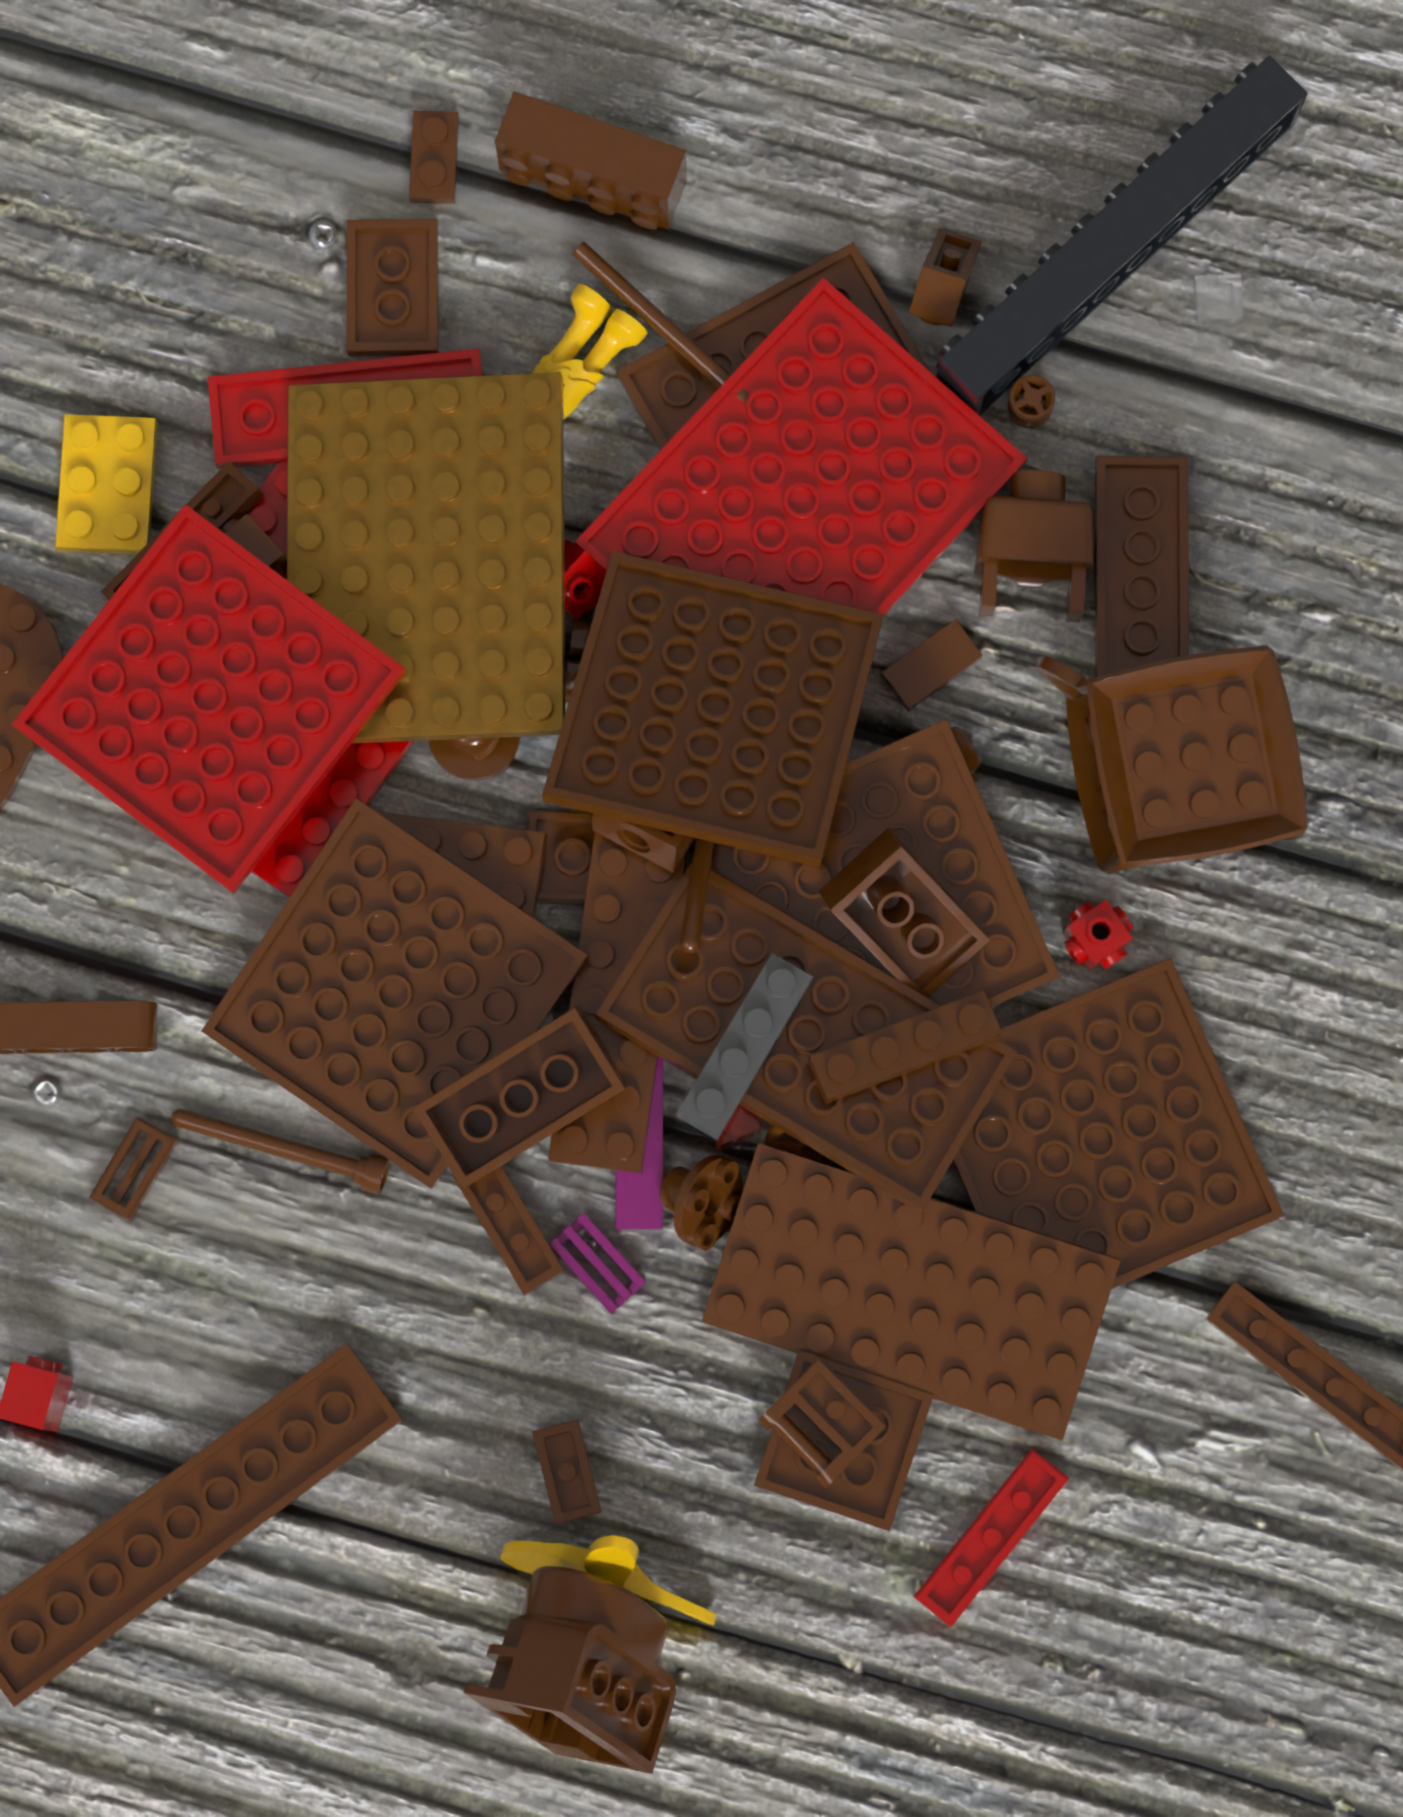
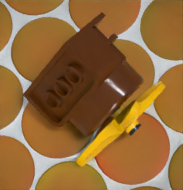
M615 1535L604 1536L596 1539L589 1546V1549L564 1543L509 1541L504 1544L500 1559L517 1570L532 1574L518 1618L510 1619L502 1645H489L486 1656L496 1663L489 1686L483 1687L466 1683L463 1693L556 1755L653 1774L674 1705L676 1686L671 1674L658 1665L669 1631L668 1622L663 1615L642 1599L669 1606L712 1626L715 1625L718 1614L654 1584L636 1564L639 1549L636 1543L628 1538Z

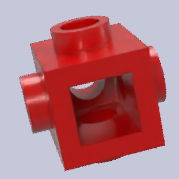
M566 539L564 542L565 613L578 620L582 614L592 610L598 603L606 571L586 550Z
M1107 900L1095 907L1091 901H1088L1068 916L1072 923L1063 932L1064 937L1067 939L1063 944L1069 955L1078 965L1083 963L1089 972L1100 964L1107 970L1128 955L1124 948L1133 939L1128 932L1133 929V926L1119 906L1111 908ZM1096 924H1101L1108 937L1104 940L1096 939L1092 934V927Z

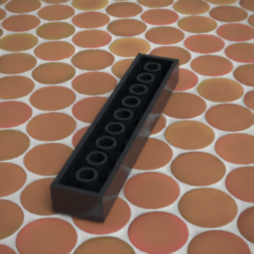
M1270 55L1258 66L1254 62L1249 63L1234 80L1237 85L1229 93L1224 95L1220 91L1214 95L1201 111L1204 116L1193 126L1189 122L1184 123L1171 136L1169 143L1172 145L1160 156L1156 152L1149 155L1136 170L1139 176L1128 186L1123 182L1118 184L1103 201L1106 206L1098 214L1093 216L1089 212L1083 216L1071 230L1074 236L1062 247L1058 243L1053 244L1038 260L1040 267L1029 277L1025 273L1018 276L1005 291L1008 297L996 308L989 304L981 310L972 321L975 327L963 338L958 334L952 337L938 353L942 358L939 359L936 365L938 369L936 378L981 416L1013 387L1017 380L1027 374L1295 125L1308 92Z

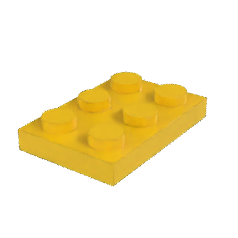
M64 414L55 544L58 552L137 555L150 542L158 427L156 418Z

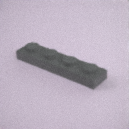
M771 954L678 1110L676 1117L714 1139H719L808 989L813 976L775 954Z

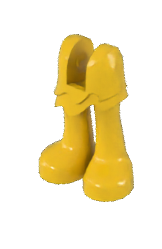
M578 283L570 297L575 311V317L570 327L548 355L541 358L539 364L535 366L532 372H561L563 384L565 385L563 387L564 419L574 412L590 392L596 389V385L604 378V375L600 374L605 366L622 349L638 345L648 334L643 325L626 312L615 309L612 313L610 305L601 295L581 283ZM609 317L601 337L583 361L574 359L589 338Z

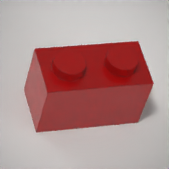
M28 1355L26 1364L12 1361L0 1402V1419L40 1430L58 1432L74 1377L62 1374L64 1364Z

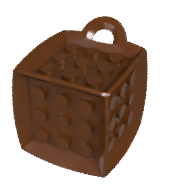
M1260 645L1257 647L1179 656L1123 669L1093 679L1089 676H1083L1065 664L1045 655L1035 667L1041 676L1062 691L1064 697H1066L1070 746L1079 799L1098 868L1105 874L1111 875L1123 868L1215 856L1279 840H1296L1302 837L1306 831L1305 790L1297 735L1282 674L1275 652L1269 646Z

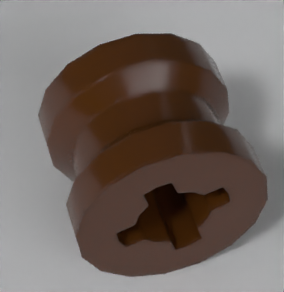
M1027 375L1017 380L1010 391L1007 406L1009 416L1015 424L1023 428L1033 429L1042 426L1048 421L1055 403L1053 386L1047 379L1039 375ZM1027 405L1029 407H1033L1035 411H1033V409L1028 408L1023 409L1022 407Z

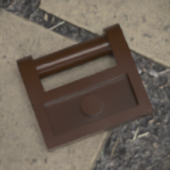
M819 1359L758 1420L767 1430L772 1427L818 1474L815 1479L824 1488H827L886 1428ZM794 1404L842 1451L833 1461L785 1414Z

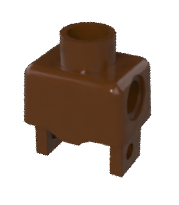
M1044 470L1015 472L1011 478L1010 496H992L985 502L980 521L974 573L981 575L979 616H993L996 607L998 576L1014 581L1019 587L1042 588L1045 584L1053 581H1068L1066 622H1080L1084 613L1085 581L1089 579L1094 567L1093 509L1088 503L1083 501L1065 500L1066 477L1064 475Z

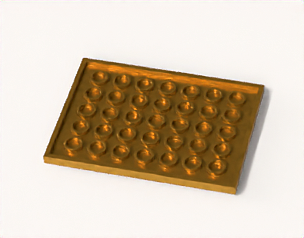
M561 372L289 385L287 581L387 654L407 671L352 743L550 736L560 734L565 717L563 376Z

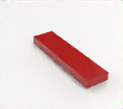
M1031 1448L913 1597L949 1627H952L1061 1490L1069 1477Z

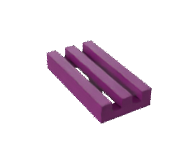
M584 1212L549 1243L551 1248L611 1315L646 1284V1281ZM584 1227L630 1278L633 1282L626 1288L577 1234L580 1229ZM569 1239L619 1294L613 1301L564 1248L563 1245Z

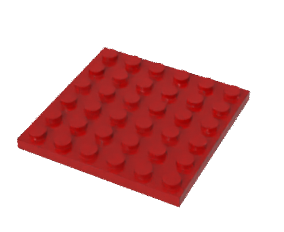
M185 504L11 725L223 887L235 894L407 671L403 666Z

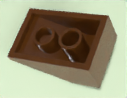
M889 828L819 890V893L833 914L894 977L925 997L933 993L990 941L987 935Z

